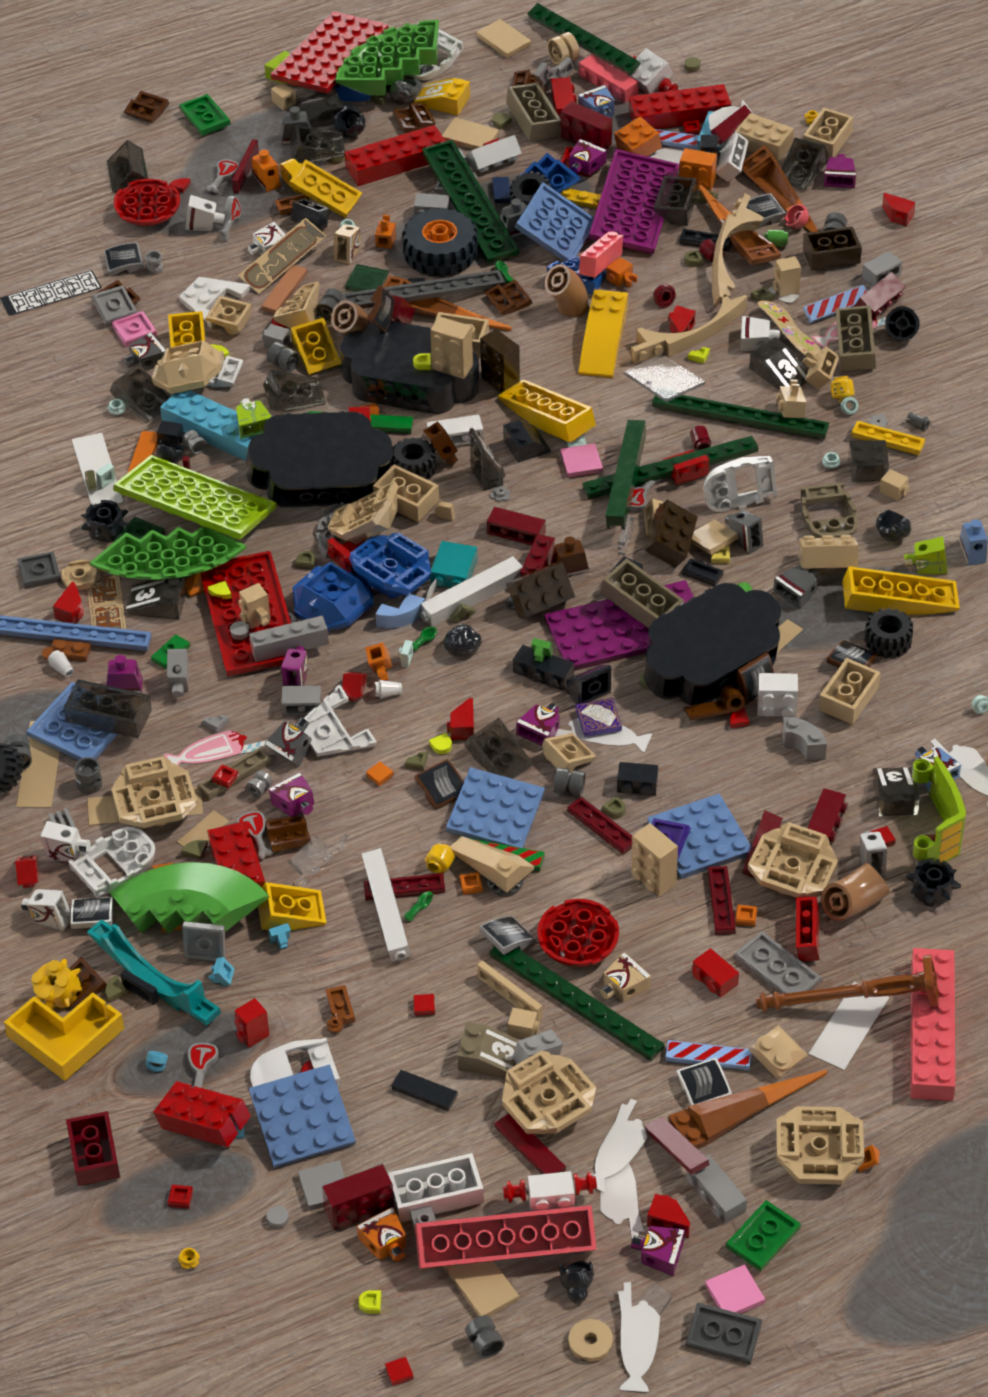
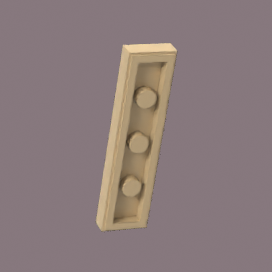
M484 961L477 964V974L480 980L517 1008L537 1012V1021L543 1018V1006Z

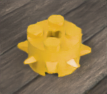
M62 959L61 962L52 960L44 964L37 972L33 973L31 978L34 993L37 995L36 998L40 1001L43 1000L46 1006L52 1010L54 1007H69L76 1000V993L82 990L79 978L76 976L81 969L70 970L67 966V959Z

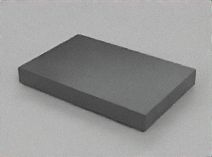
M697 1302L686 1347L751 1364L763 1321L759 1318Z

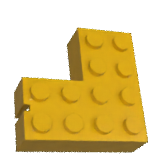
M93 992L64 1018L36 997H32L4 1021L7 1037L64 1081L125 1029L122 1014L111 1005H106V1002Z

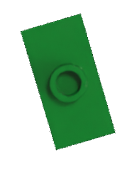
M175 634L151 656V660L167 669V649H188L191 647L190 642Z

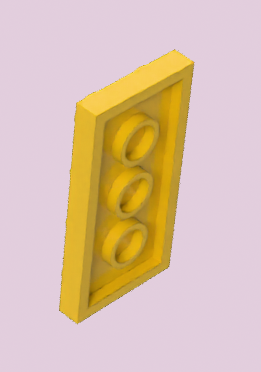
M307 160L303 162L288 184L344 218L348 216L362 196V192Z

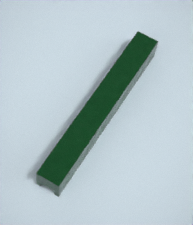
M627 420L605 515L607 529H611V526H621V530L626 528L646 439L645 420Z

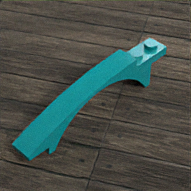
M101 919L87 931V934L119 965L156 987L158 997L177 1011L180 1009L184 1010L206 1026L221 1014L220 1008L205 998L201 981L197 979L193 983L186 984L162 974L138 953L116 924L111 926Z

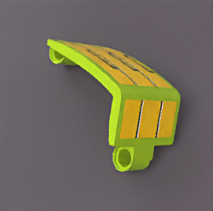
M938 756L934 757L933 765L926 759H917L913 763L912 779L917 783H928L931 781L929 796L943 823L935 829V842L925 835L915 838L913 856L920 861L933 858L932 861L939 859L940 862L942 860L947 862L958 856L961 852L966 818L965 806L954 779Z

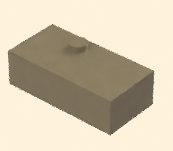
M538 83L508 87L506 104L529 141L559 137L561 119Z
M871 306L836 308L841 372L876 369Z
M627 558L602 581L600 593L647 628L660 615L667 614L676 606L684 604V599Z

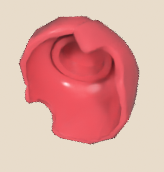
M801 204L793 205L784 217L785 225L793 229L805 226L809 219L807 208Z

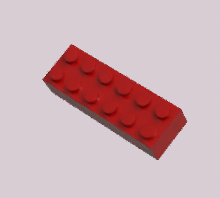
M724 84L629 96V114L632 121L642 117L654 129L682 126L683 122L699 120V123H704L709 111L715 112L721 108L731 106V101Z
M435 125L344 152L345 168L357 186L365 185L429 165L422 154V148L446 142V140Z

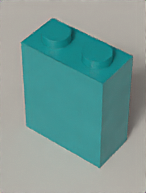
M441 541L431 568V585L436 579L437 586L452 588L470 579L478 560L477 547Z

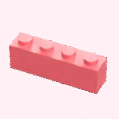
M591 54L579 62L580 77L597 87L605 85L610 94L622 102H628L629 96L638 95L639 81L595 55Z
M612 231L607 232L580 255L579 274L595 278L608 265L621 256L623 235Z

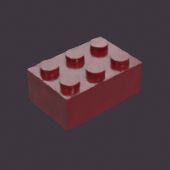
M571 101L561 111V138L575 144L582 139L607 150L612 145V118Z
M108 1111L66 1119L77 1185L83 1186L120 1178Z
M383 1164L322 1186L324 1210L333 1230L346 1228L352 1223L365 1221L371 1216L382 1213L391 1207L394 1208L393 1184Z

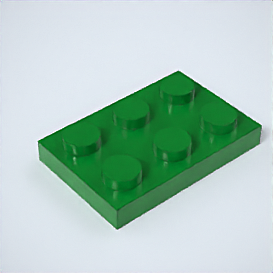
M208 94L179 104L180 111L202 136L231 125L228 116Z
M765 1200L727 1241L726 1248L761 1272L800 1230L801 1223Z

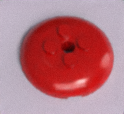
M140 179L128 183V186L123 190H118L113 201L114 209L121 219L130 224L153 226L167 221L177 212L180 206V194L174 186L167 185L166 181Z
M568 899L556 907L553 905L542 915L537 930L538 941L544 952L554 961L572 967H585L603 961L613 952L619 940V925L617 920L611 915V911L602 904L588 899Z

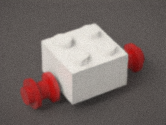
M647 48L638 57L631 55L641 65L630 77L639 81V88L644 92L651 94L657 90L659 92L678 90V85L671 83L669 79L673 72L668 62Z
M571 1171L528 1176L527 1186H525L524 1179H521L519 1184L516 1185L506 1181V1186H503V1197L508 1199L509 1203H512L514 1198L519 1197L522 1201H526V1195H528L530 1211L575 1207V1195L578 1196L583 1190L593 1194V1189H597L596 1176H592L591 1172H587L586 1177L581 1178L577 1174H573V1180Z

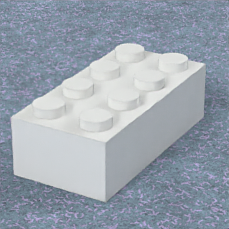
M472 1153L388 1173L393 1184L394 1205L400 1222L411 1220V1210L432 1206L434 1214H439L484 1203L483 1186Z

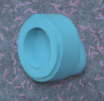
M149 1051L146 1058V1067L154 1072L163 1071L168 1056L161 1052ZM151 1062L158 1063L161 1065L159 1067H155L151 1064Z

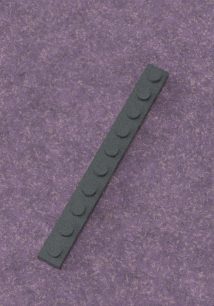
M494 270L384 287V289L391 295L403 297L409 302L491 289L497 284L503 287L505 281L500 271ZM376 289L341 294L340 300H349L363 309L374 307L375 304L370 299Z

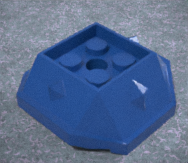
M399 532L392 533L391 535L371 537L352 551L349 556L358 579L390 599L403 594L409 595L430 579L431 569L428 550Z
M331 562L324 566H316L292 587L295 617L300 620L323 616L328 632L332 629L350 626L374 605L372 587L358 579L352 572L341 569Z

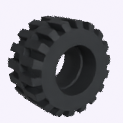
M530 171V173L525 172L523 175L516 176L517 179L512 180L509 190L511 200L520 199L521 202L528 206L534 195H525L536 193L542 183L551 187L550 182L546 179L545 175H540L539 172H536V174L533 171Z
M411 437V439L405 438L403 441H398L393 446L391 467L396 465L426 480L430 479L435 474L436 469L435 448H433L429 441L422 440V438L416 439Z
M886 608V610L879 609L878 612H873L872 616L869 615L866 621L864 638L866 647L870 648L869 651L875 652L878 656H883V658L900 657L903 653H907L912 644L914 628L913 622L910 621L911 618L905 616L906 613L903 611L898 612L899 610H891V608Z
M0 743V792L10 791L12 786L16 787L17 781L22 778L20 774L24 769L22 768L23 760H20L21 754L17 752L18 749L4 743Z

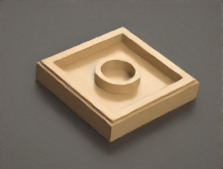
M714 519L694 531L691 544L712 555L739 538L738 533Z

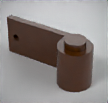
M727 685L721 690L719 701L686 706L684 711L690 720L740 711L745 705V699L736 686Z

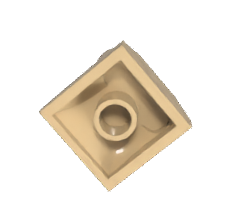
M220 296L206 316V320L225 327L226 332L229 334H238L248 322L252 306L250 303Z
M574 733L546 738L542 744L543 754L546 759L556 768L569 769L571 773L576 766L596 759V755Z
M779 1025L766 1035L760 1036L757 1042L749 1049L777 1080L808 1055Z

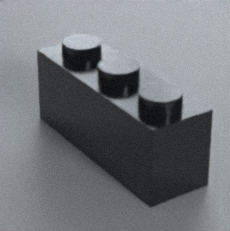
M522 645L513 658V673L564 691L567 687V679L574 676V663L554 655L551 657L545 656L543 662L535 661L532 648Z

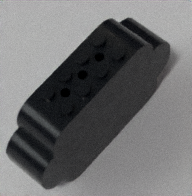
M394 321L390 322L386 332L370 323L365 331H354L347 334L340 345L342 377L346 382L352 384L353 395L357 399L364 402L432 414L448 412L455 403L468 402L476 396L479 390V358L473 352V366L464 379L433 370L432 358L431 370H418L413 366V358L418 354L431 353V328Z
M306 412L302 414L286 413L275 415L266 421L263 434L253 437L249 442L245 465L246 477L253 487L266 490L268 499L276 502V506L279 507L331 506L337 503L340 505V502L347 505L373 493V485L390 469L393 445L390 437L385 432L372 429L370 420L358 412Z
M722 583L712 589L705 590L703 594L697 597H692L685 604L676 606L667 614L660 615L651 623L648 632L647 658L644 673L647 687L662 699L680 697L683 702L692 706L716 700L720 697L721 690L727 685L739 687L740 685L737 684L738 670L765 652L769 654L772 665H774L780 640L778 627L781 607L772 595L765 591L750 590L746 592L739 585Z

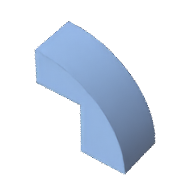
M412 594L406 595L399 609L381 604L376 612V627L391 629L414 623L421 617V603L425 602V598Z

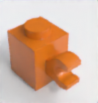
M383 215V220L379 221L375 232V247L392 249L396 239V223L390 222V215Z
M621 257L606 267V280L618 287L624 283L626 286L631 287L632 281L637 282L638 276L632 273L633 264Z
M382 642L365 647L368 664L373 672L377 673L381 680H389L386 670L392 668V663L385 644Z

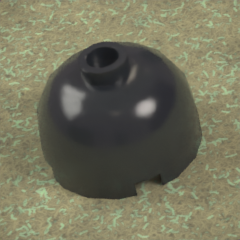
M898 306L892 309L885 319L887 335L896 341L912 339L920 327L919 317L912 308L906 306Z

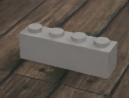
M323 616L249 634L251 650L256 662L286 655L288 649H295L297 646H302L307 650L329 644L328 629Z

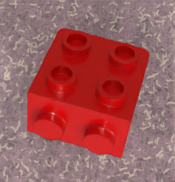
M689 450V451H686V452H683V453H680V454H677V455H673V456L664 458L663 460L669 459V458H673V457H676V456H680V455H683V454H687V453H690V452H694V450ZM707 455L675 464L673 465V476L670 477L678 485L709 474V458Z
M332 537L327 540L328 556L346 571L356 574L349 556L364 541L357 545L348 541L342 545Z

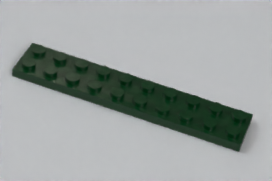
M453 139L422 148V154L444 191L450 196V201L456 211L465 214L476 226L478 248L487 263L490 264L519 255L517 245Z

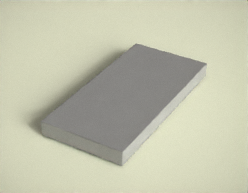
M763 931L734 953V959L779 994L813 990L822 982L820 975Z

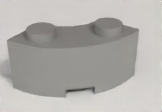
M783 717L782 736L784 747L799 750L806 760L826 759L827 742L817 727L797 717Z

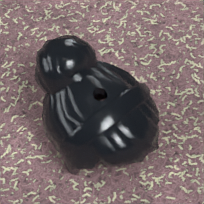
M160 440L155 453L156 457L176 464L182 460L184 449L182 445L167 447Z
M576 1261L568 1265L567 1269L563 1268L562 1264H560V1281L568 1290L569 1299L574 1303L585 1301L588 1296L587 1289L594 1277L592 1262Z

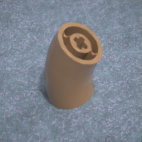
M564 264L553 266L545 277L544 284L547 293L555 298L557 309L562 315L567 317L582 316L589 309V299L584 283L578 274Z
M349 300L339 302L331 313L332 326L342 334L343 338L354 331H365L366 327L372 322L367 319L368 314L363 308Z
M865 863L846 877L828 884L821 894V904L827 916L833 920L841 921L873 906L887 896L890 890L880 874L870 864Z

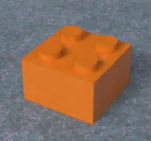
M638 117L614 132L616 146L622 151L649 156L662 148L659 133L642 117Z
M685 148L679 163V186L699 190L698 185L701 184L705 189L711 191L716 180L717 154Z

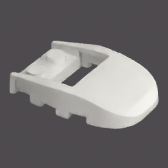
M439 29L438 48L447 52L450 56L447 60L442 61L440 66L421 65L420 75L409 76L419 80H431L439 76L452 66L463 50V42Z
M770 456L742 457L713 469L706 477L703 487L704 498L708 508L715 512H727L731 508H739L741 510L747 508L746 505L754 502L756 504L764 502L763 498L769 495L777 497L772 458ZM751 465L755 470L757 490L738 494L734 470L741 469L742 466Z
M125 827L113 831L112 836L105 839L100 837L95 840L96 844L90 847L89 852L81 851L80 858L75 862L72 859L68 862L70 870L78 875L94 893L95 897L108 894L127 880L144 873L154 860L155 845L142 830L135 827ZM107 853L126 873V876L118 880L116 878L111 880L94 860Z
M326 1038L293 1041L272 1049L257 1058L250 1073L252 1087L292 1076L293 1073L286 1054H289L290 1051L302 1049V1051L308 1052L313 1069L330 1064L337 1087L341 1086V1082Z

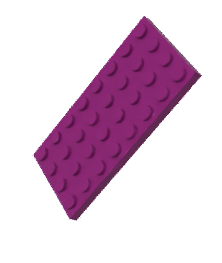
M615 149L589 233V239L598 241L607 232L612 231L623 235L622 247L654 254L679 170V164Z
M686 580L664 585L684 599V604L694 597ZM609 599L544 614V620L562 659L573 662L574 671L646 653L649 628Z

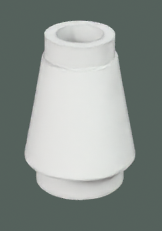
M56 650L49 655L48 662L52 668L66 678L74 673V669L63 652Z
M378 680V682L373 684L374 697L381 699L402 694V684Z

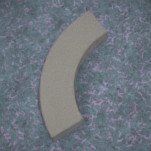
M566 57L554 68H549L546 63L542 62L535 71L534 76L539 82L550 86L552 78H565L574 69L572 59Z
M340 502V505L338 503L331 505L317 525V543L325 558L329 557L327 540L332 537L336 539L335 535L331 534L327 527L335 510L346 505L343 502Z

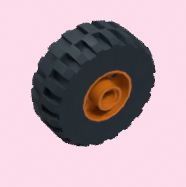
M434 208L429 211H422L418 215H414L402 231L404 258L419 273L439 277L455 275L457 272H462L466 267H469L477 257V228L473 221L467 218L465 214L453 209Z

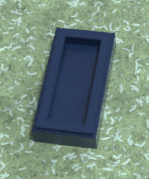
M492 177L494 202H511L509 177Z

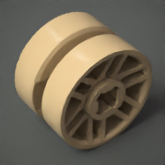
M566 32L548 40V53L555 65L558 66L566 57L571 58L572 62L579 59V46L571 33Z

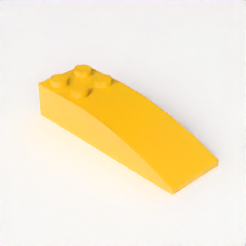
M594 289L582 346L579 375L613 378L628 310V293Z
M524 379L498 395V399L520 417L535 427L568 442L576 440L579 436L596 426L592 407Z
M848 566L842 581L845 609L878 612L879 609L886 610V608H891V610H899L898 612L903 611L906 615L936 614L959 611L960 609L956 581Z

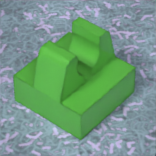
M533 638L531 646L535 661L543 662L545 656L551 657L553 653L552 643Z

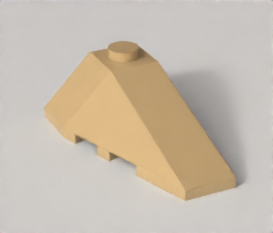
M319 281L301 286L293 294L294 298L285 302L286 306L284 308L280 307L277 309L273 317L274 320L290 329L316 320Z
M463 836L450 846L454 855L505 892H508L534 870L533 865L518 855Z

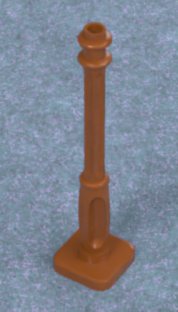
M925 955L923 956L924 971L919 972V975L890 976L869 981L864 980L862 983L792 993L779 994L777 991H774L773 995L761 993L760 997H756V1004L758 1009L767 1012L768 1008L780 1010V1007L860 996H864V998L894 996L921 990V992H927L930 1006L935 1007L939 1006L937 975L932 956Z

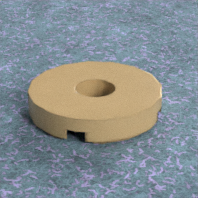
M76 560L70 562L66 568H63L61 578L66 587L71 582H75L78 591L90 588L97 582L98 570L90 566V561Z
M586 1319L581 1320L572 1327L569 1332L568 1344L570 1351L575 1357L586 1359L588 1362H594L605 1358L610 1353L613 1345V1335L610 1328L600 1320ZM593 1337L597 1341L594 1344H588L585 1342V1339Z

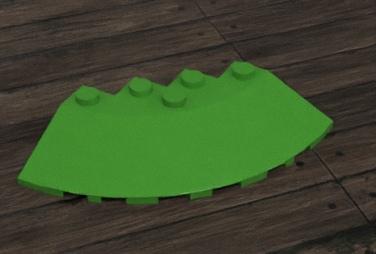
M439 20L419 21V24L413 25L406 23L400 28L396 29L394 26L383 30L384 33L378 36L369 37L361 46L357 45L350 52L348 58L345 57L343 65L339 67L336 83L367 95L380 96L385 95L386 85H392L399 80L403 81L404 75H420L421 65H437Z
M201 526L193 534L177 527L168 536L151 530L143 538L138 539L125 533L89 562V564L101 571L127 578L172 579L215 568L236 557L247 546L206 526Z
M199 862L177 863L151 869L127 880L109 892L141 933L156 921L162 925L167 933H170L184 921L203 924L212 922L213 925L224 926L226 932L270 897L257 883L238 871L220 865Z

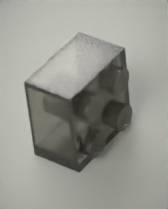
M885 440L849 441L848 460L851 482L881 481L882 477L889 471Z

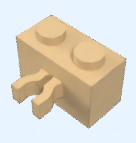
M796 257L776 260V266L773 269L775 281H773L774 291H777L780 297L799 293L801 266Z
M827 346L816 355L811 350L805 353L806 358L802 361L805 365L810 366L805 380L818 390L831 381L840 357Z
M790 380L789 387L780 386L779 393H776V403L779 404L778 408L782 412L783 417H805L807 402L801 387L797 384V380Z
M257 583L240 591L238 604L241 608L240 618L242 622L247 623L250 629L259 625L265 626L270 624L268 594L261 585Z

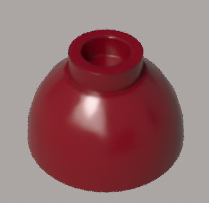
M661 284L653 292V300L661 308L669 307L675 301L676 291L671 285Z

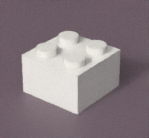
M759 673L757 716L796 717L798 674Z

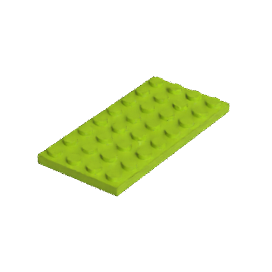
M150 455L113 485V491L123 496L131 497L154 508L162 509L170 514H175L185 520L193 521L201 526H206L216 532L224 533L239 540L276 509V502L153 455Z

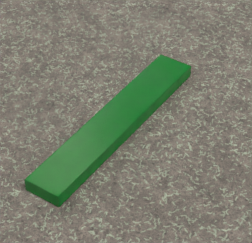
M308 411V413H321L319 411ZM370 414L372 429L392 433H412L413 417Z

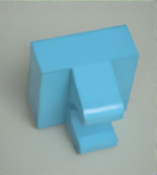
M288 923L271 928L268 931L270 943L277 942L280 949L288 947L287 938L290 937L291 932Z
M224 957L217 958L215 965L211 967L213 974L209 975L208 978L213 983H221L224 987L231 985L235 968Z

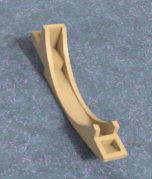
M746 193L741 199H737L734 205L736 210L728 214L724 220L716 242L712 265L713 306L715 307L718 306L723 296L729 297L730 292L728 289L733 291L735 287L723 262V245L725 240L741 231L757 230L764 218L746 208L751 197Z
M743 295L732 300L727 296L723 297L722 305L717 315L707 324L691 331L659 333L638 328L636 333L638 345L631 347V361L637 364L664 353L670 357L701 343L721 331L747 310V296Z

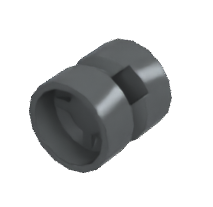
M838 212L828 214L822 231L846 228V217Z
M333 288L326 290L316 306V312L320 318L324 317L325 320L331 321V313L334 307L341 302L340 296L342 293L339 290Z
M275 342L269 348L266 357L269 363L279 366L280 369L286 372H292L298 365L300 355L297 351L287 348V346L280 342Z
M23 734L8 736L4 744H10L18 749L17 752L21 754L20 760H23L22 768H28L32 763L29 739Z
M91 757L78 760L74 767L78 789L85 794L96 793L101 789L103 783L99 762Z
M558 767L555 773L553 792L561 794L569 792L572 796L581 797L584 790L586 773L577 770L571 773L569 769Z
M487 1315L473 1319L465 1328V1333L470 1342L473 1343L478 1356L482 1359L495 1356L505 1345L500 1333L495 1330V1324Z

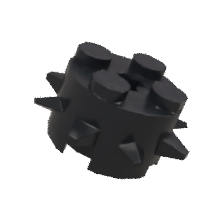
M101 500V503L98 504L92 503L86 509V513L81 514V517L86 519V523L81 529L87 530L92 539L114 542L123 532L124 526L129 525L123 521V517L128 513V510L120 509L118 504L111 500Z
M933 858L922 860L920 863L917 862L914 873L906 874V878L913 882L910 893H914L917 899L929 907L944 903L947 900L950 901L952 891L961 888V884L954 880V873L957 870L952 869L951 865L946 861L942 860L940 862L939 859L932 861Z

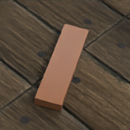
M293 264L261 305V309L275 314L278 308L283 307L307 275V268Z

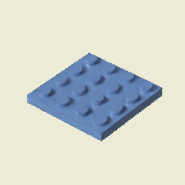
M542 183L514 227L566 262L567 258L577 256L589 236L594 217L545 183Z
M71 682L26 732L28 737L76 760L85 757L97 759L132 720L135 712L109 698Z
M470 767L447 823L446 832L470 839L524 848L545 793V788Z
M720 793L650 816L647 820L648 824H652L653 819L656 818L687 824L691 827L677 861V875L680 879L707 871V867L722 866L748 856L751 848Z
M330 1064L249 1088V1094L273 1168L356 1144Z

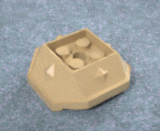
M206 341L167 348L162 359L157 361L158 365H155L152 375L153 384L165 389L170 394L205 387L210 382L209 380L222 370L225 358L223 351H218Z
M394 481L381 487L374 493L335 510L327 527L331 534L348 540L355 545L388 530L397 512V490L399 486Z
M164 756L125 765L121 775L111 788L120 823L131 825L140 830L156 826L163 827L165 824L182 821L198 805L188 771L172 763L171 760Z
M788 822L782 825L781 828L771 830L762 835L748 863V870L761 886L776 890L780 895L787 894L796 898L821 896L823 889L829 884L835 872L838 860L830 846L827 835Z
M541 1050L507 1070L502 1105L527 1134L546 1135L558 1133L592 1112L596 1087L572 1059L552 1055Z
M797 1106L784 1116L782 1115L776 1119L777 1161L798 1184L842 1185L864 1162L863 1121L857 1117L855 1118L840 1107Z

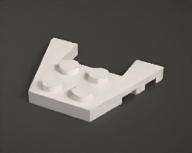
M198 277L179 296V299L191 312L202 311L203 319L207 322V326L213 328L216 324L207 321L206 316L218 298L229 293L242 299L250 291V285Z
M340 685L334 689L333 693L329 696L327 695L317 708H314L304 717L310 723L304 733L312 738L310 747L317 757L377 746V741L369 729L350 737L334 713V708L348 702V696Z

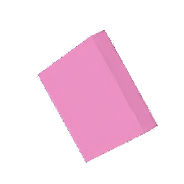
M143 311L111 322L113 329L125 347L150 332L154 337L157 336L156 329Z
M596 444L560 449L568 478L603 473Z
M745 1265L705 1281V1286L718 1308L741 1314L765 1303L763 1294Z

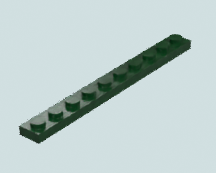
M539 3L527 13L529 18L558 35L566 32L571 33L579 47L629 76L641 65L637 59Z
M656 390L652 401V407L824 440L829 429V422L808 418L783 417L782 413Z
M751 435L639 467L635 486L645 484L648 481H656L673 476V465L707 455L710 466L759 452V448ZM615 474L583 482L582 487L587 498L592 499L610 494Z
M494 946L489 951L491 958L652 1062L664 1049L663 1042L521 950L515 948L503 955Z

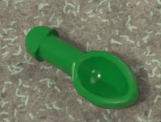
M497 261L495 263V270L500 271L505 283L508 284L513 281V278L508 274V266L502 261Z
M427 627L421 632L420 637L413 642V652H416L424 643L434 640L437 635L436 627Z
M429 891L421 894L416 904L405 913V920L412 921L421 909L427 908L433 899V893Z

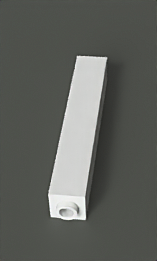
M512 556L421 603L420 616L422 620L431 627H434L449 619V616L460 603L472 607L507 589V582L520 577V571L523 566Z
M379 848L362 853L391 961L403 960L406 957H410L411 953L382 850Z

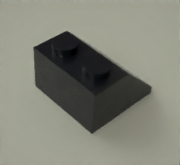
M521 420L503 425V441L518 463L551 452V449L536 427Z
M599 665L567 679V694L575 704L591 702L611 693L610 665Z

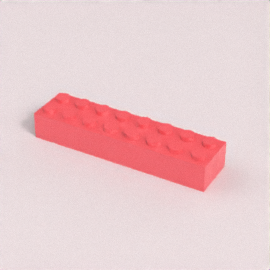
M913 948L911 974L919 975V972H923V956H932L937 975L939 1006H930L927 992H921V990L911 992V1099L953 1101L955 1092L954 950Z
M592 1205L415 1224L419 1269L597 1250Z

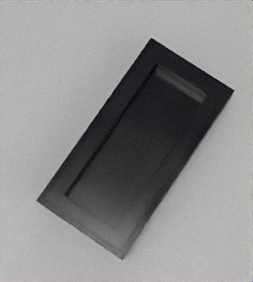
M690 558L682 570V575L715 587L723 577L724 570Z
M127 970L120 974L121 982L127 990L152 1005L159 1001L156 987Z

